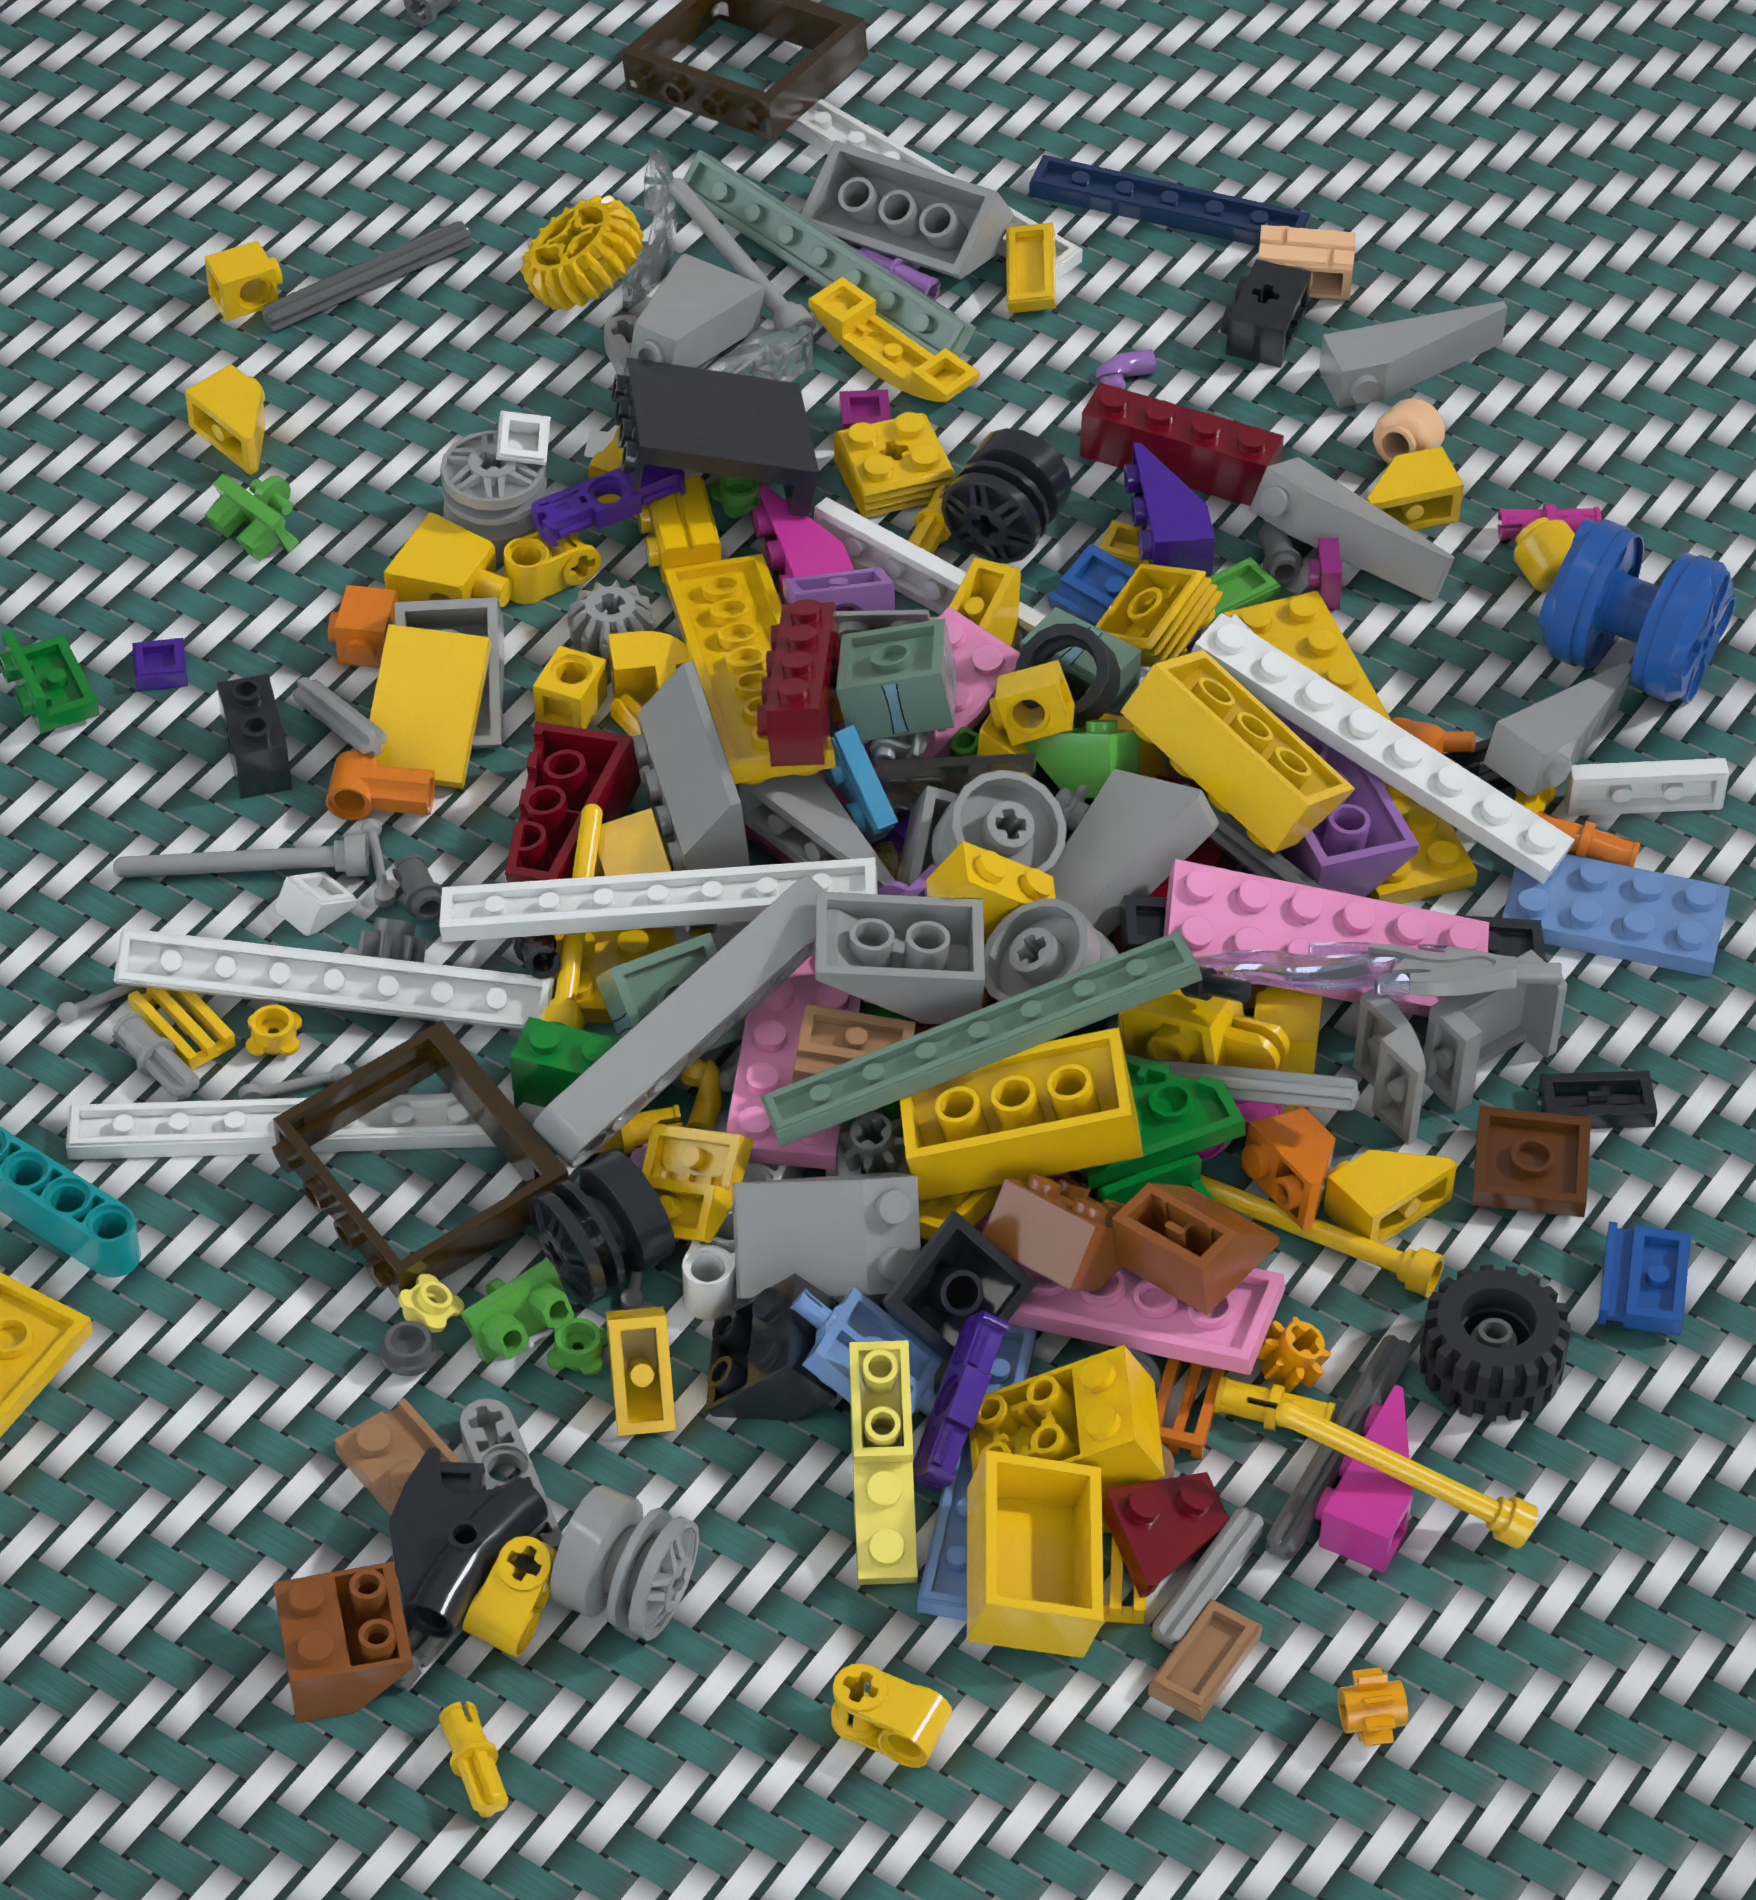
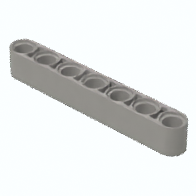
M805 875L793 883L558 1095L538 1115L532 1125L533 1130L571 1168H575L586 1161L815 953L816 891H826L809 875Z

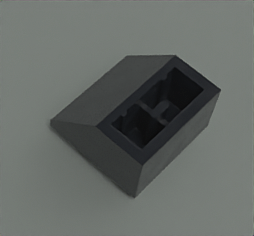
M794 1273L716 1318L712 1329L713 1340L710 1370L707 1378L708 1391L705 1412L713 1417L797 1421L837 1399L836 1391L822 1383L816 1375L802 1365L815 1345L817 1328L795 1310L790 1309V1307L804 1289H807L809 1293L831 1310L838 1306L839 1302Z

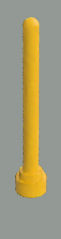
M596 804L586 805L581 812L572 878L594 877L603 817L602 809ZM586 932L564 934L555 999L550 1000L548 1007L542 1010L541 1020L560 1022L569 1027L584 1029L585 1016L581 1012V1006L576 1000Z
M1201 1175L1200 1180L1213 1199L1223 1206L1396 1273L1397 1280L1405 1283V1289L1429 1298L1439 1282L1444 1267V1255L1423 1247L1418 1251L1408 1249L1404 1253L1316 1218L1312 1228L1302 1230L1276 1203Z
M1281 1402L1275 1408L1274 1415L1280 1424L1486 1521V1528L1493 1531V1538L1515 1549L1521 1548L1532 1533L1537 1520L1538 1509L1529 1502L1516 1496H1512L1509 1499L1502 1496L1496 1500L1291 1402Z

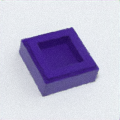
M183 638L132 643L137 691L188 686Z

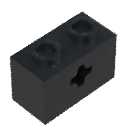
M1256 259L1249 276H1241L1235 293V306L1228 305L1223 315L1221 333L1227 335L1226 355L1281 368L1308 309L1311 272Z
M269 674L218 682L222 727L240 799L292 790L288 749Z

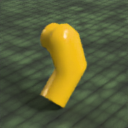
M698 1058L684 1071L681 1079L686 1086L699 1088L686 1128L714 1131L722 1108L720 1069L711 1059H708V1062Z

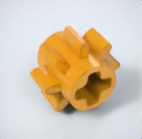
M1293 1317L1285 1327L1276 1320L1271 1323L1257 1358L1261 1359L1260 1367L1265 1379H1268L1273 1384L1286 1386L1287 1392H1291L1300 1381L1306 1387L1311 1388L1324 1374L1321 1366L1329 1359L1331 1352L1325 1350L1324 1338L1319 1329L1310 1323L1299 1321L1298 1317Z
M1381 1667L1352 1671L1354 1685L1338 1689V1709L1343 1731L1346 1734L1358 1732V1739L1364 1742V1746L1394 1743L1392 1729L1407 1726L1408 1705L1402 1681H1388L1387 1672H1382Z

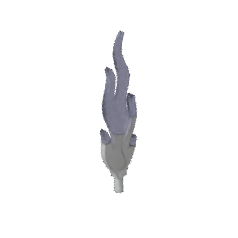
M1368 942L1309 943L1308 955L1253 949L1194 957L1198 965L1214 968L1216 971H1219V975L1246 980L1251 984L1316 990L1354 989L1374 986L1375 995H1472L1502 989H1516V984L1561 985L1562 977L1561 963L1517 962V958L1512 956L1433 944H1419L1418 949Z

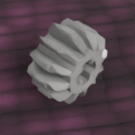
M617 580L612 586L604 587L596 582L592 591L579 590L576 602L570 604V610L568 611V626L573 647L593 656H600L606 659L607 664L609 661L608 634L654 631V619L652 618V606L649 603V597L640 595L636 585L624 589L621 588Z

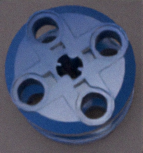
M1587 518L1584 519L1576 531L1571 547L1562 562L1554 584L1544 599L1539 615V625L1542 626V638L1550 657L1571 666L1591 669L1605 655L1615 636L1637 643L1631 669V683L1635 688L1643 690L1646 695L1667 703L1677 699L1690 703L1699 689L1704 673L1734 611L1736 598L1733 596V582L1730 572L1722 562L1703 555L1696 556L1685 552L1673 563L1661 585L1657 586L1639 579L1644 554V539L1640 534L1634 533L1630 528L1607 519L1600 522Z

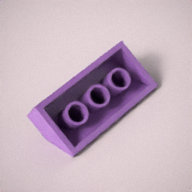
M1275 713L1276 717L1355 788L1345 801L1299 843L1279 852L1282 857L1324 889L1366 897L1416 855L1419 850V844L1380 778L1279 713Z

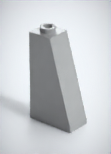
M684 253L678 258L635 322L629 358L694 368L700 366L759 329L766 286Z
M1113 769L1066 843L1055 866L1048 873V875L1053 876L1056 899L1064 900L1076 907L1092 923L1096 930L1105 937H1108L1120 925L1119 904L1124 895L1148 897L1169 876L1170 868L1175 859L1185 861L1219 825V821L1203 791L1193 787Z

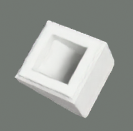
M501 411L497 430L496 460L546 466L551 417Z
M323 871L286 877L276 902L275 910L301 933L311 936L353 909L358 900Z

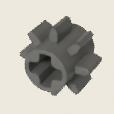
M376 917L374 931L361 930L358 955L424 963L427 938L414 937L415 922Z
M881 1107L876 1112H869L855 1117L850 1132L840 1133L839 1137L843 1147L847 1150L844 1154V1159L850 1172L858 1170L860 1167L864 1169L866 1174L898 1172L902 1157L906 1158L902 1118L890 1122L886 1117L884 1109Z

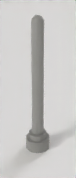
M681 178L672 179L668 184L670 194L737 273L742 277L766 286L763 303L773 314L774 331L788 346H795L806 340L815 329L816 320L803 305L787 302L687 183Z
M366 833L345 834L344 840H334V846L124 856L117 858L113 863L114 873L121 878L335 867L336 872H346L347 877L369 876L370 870L369 843Z

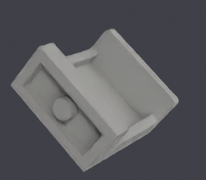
M1533 950L1517 957V962H1545ZM1563 976L1561 977V985L1516 984V989L1448 996L1430 1006L1423 1053L1426 1064L1424 1083L1456 1113L1472 1104L1477 1068L1523 1041L1529 1042L1545 1058L1555 1054L1567 992V983Z

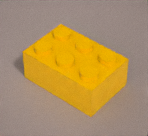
M985 1450L967 1487V1641L1084 1658L1104 1622L1101 1467Z

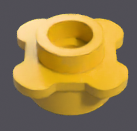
M267 1005L259 1008L248 1018L251 1037L246 1041L247 1051L254 1056H261L264 1053L290 1056L298 1052L300 1040L296 1037L297 1030L302 1026L300 1015L281 1005Z

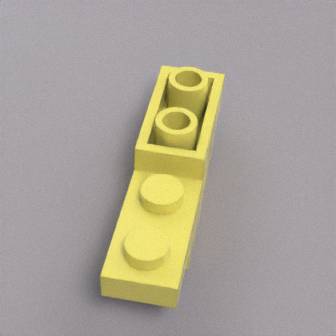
M908 1340L849 1342L857 1585L917 1583Z

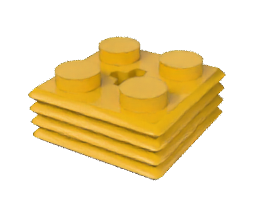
M906 412L898 415L895 419L873 424L856 423L849 429L833 433L835 439L833 441L835 446L833 448L835 453L833 459L861 516L865 518L929 504L937 487L945 485L946 491L955 480L953 477L955 476V471L924 413Z
M1147 563L1140 564L1095 627L1142 650L1140 666L1152 668L1155 663L1187 654L1186 647L1198 630L1205 628L1214 619L1216 613L1214 608L1221 600L1223 592L1217 591V585L1211 584L1212 579L1205 577L1206 571Z

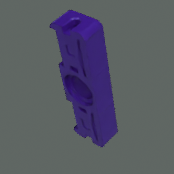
M645 464L639 492L631 491L628 471H622L621 467L534 501L531 504L533 526L549 546L556 547L558 546L557 540L595 526L598 530L642 513V506L677 492L681 496L685 495V472L682 469ZM606 494H615L621 497L620 500L612 503H602L597 500L598 497Z
M981 1311L968 1317L962 1325L913 1460L914 1482L933 1492L938 1491L941 1486L944 1488L949 1487L955 1479L953 1474L969 1430H972L992 1377L989 1375L1004 1332L1009 1329L1010 1324L986 1311Z

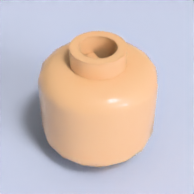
M1415 398L1401 400L1378 419L1373 430V443L1376 451L1384 462L1389 465L1397 455L1440 447L1445 438V425L1439 412L1426 401Z

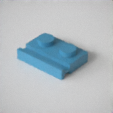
M854 725L835 732L833 734L834 737L830 738L834 747L836 768L824 769V772L833 787L840 786L848 803L843 806L868 843L871 844L885 838L894 828V824L898 823V820Z

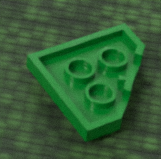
M1127 1054L1125 1058L1137 1111L1143 1157L1079 1169V1172L1086 1185L1093 1189L1246 1135L1245 1120L1223 1081L1201 1075L1198 1081L1170 1073L1169 1065Z

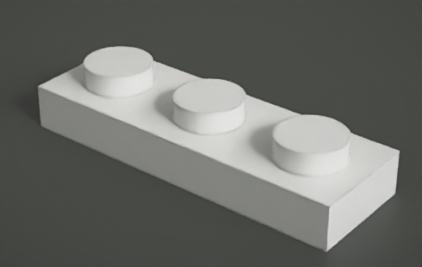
M1726 758L1572 765L1568 775L1564 799L1567 816L1723 809L1729 769Z

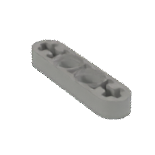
M489 1398L476 1400L468 1404L460 1417L462 1445L470 1463H484V1490L493 1489L506 1483L491 1478L489 1473L494 1467L501 1464H511L521 1470V1474L518 1477L525 1479L537 1489L548 1509L547 1519L528 1536L549 1544L557 1552L563 1535L511 1411L502 1402ZM488 1423L491 1429H495L497 1444L489 1447L485 1431L482 1427H478V1425ZM523 1555L519 1560L518 1566L525 1571V1575L528 1573L537 1576L540 1572L541 1567L538 1563H534L533 1557Z

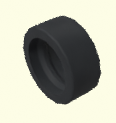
M1075 623L1054 624L1038 631L1024 645L1016 662V671L1044 664L1057 652L1069 647H1078L1086 650L1094 658L1097 670L1096 678L1090 690L1080 700L1074 702L1073 728H1081L1086 726V721L1099 720L1112 707L1120 690L1121 670L1115 653L1092 630ZM1023 700L1031 709L1041 706L1036 701Z

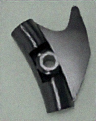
M432 1447L425 1452L405 1483L389 1519L393 1561L406 1605L404 1616L414 1629L424 1635L437 1639H447L452 1636L475 1595L484 1585L504 1545L515 1537L528 1536L547 1519L548 1509L546 1503L531 1483L515 1476L504 1485L493 1489L469 1494L455 1493L449 1491L442 1483L439 1449Z

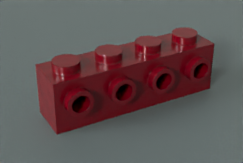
M1100 382L1082 411L1080 457L1124 469V464L1132 463L1133 443H1141L1190 489L1251 506L1266 468L1282 462L1284 435Z
M803 599L793 604H783L780 623L771 625V651L766 653L767 677L762 678V704L757 706L759 737H768L771 767L825 765L840 656L835 602L820 603L813 599Z

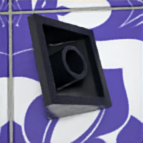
M951 1211L882 1302L892 1318L949 1363L962 1325L968 1317L981 1311H986L1008 1322L1037 1283L958 1212Z

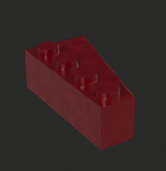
M535 721L533 731L535 742L533 752H529L526 787L521 790L519 800V822L514 825L505 870L507 883L572 878L582 809L588 804L598 805L603 812L602 824L622 818L641 784L632 736Z

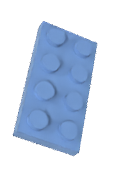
M1566 854L1544 884L1515 866L1502 918L1541 920L1544 944L1712 977L1731 887Z

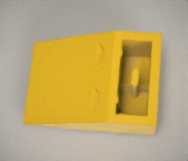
M1125 1345L985 1394L972 1430H969L973 1475L985 1450L1101 1467V1493H1103L1105 1488L1148 1482L1165 1476L1155 1383Z

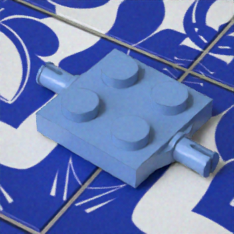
M855 1287L843 1297L839 1305L833 1310L809 1293L807 1289H804L793 1302L790 1309L795 1310L815 1326L817 1330L815 1345L802 1365L816 1375L822 1383L831 1387L850 1403L849 1342L908 1340L911 1411L914 1414L920 1410L929 1418L937 1394L933 1392L934 1375L944 1358Z

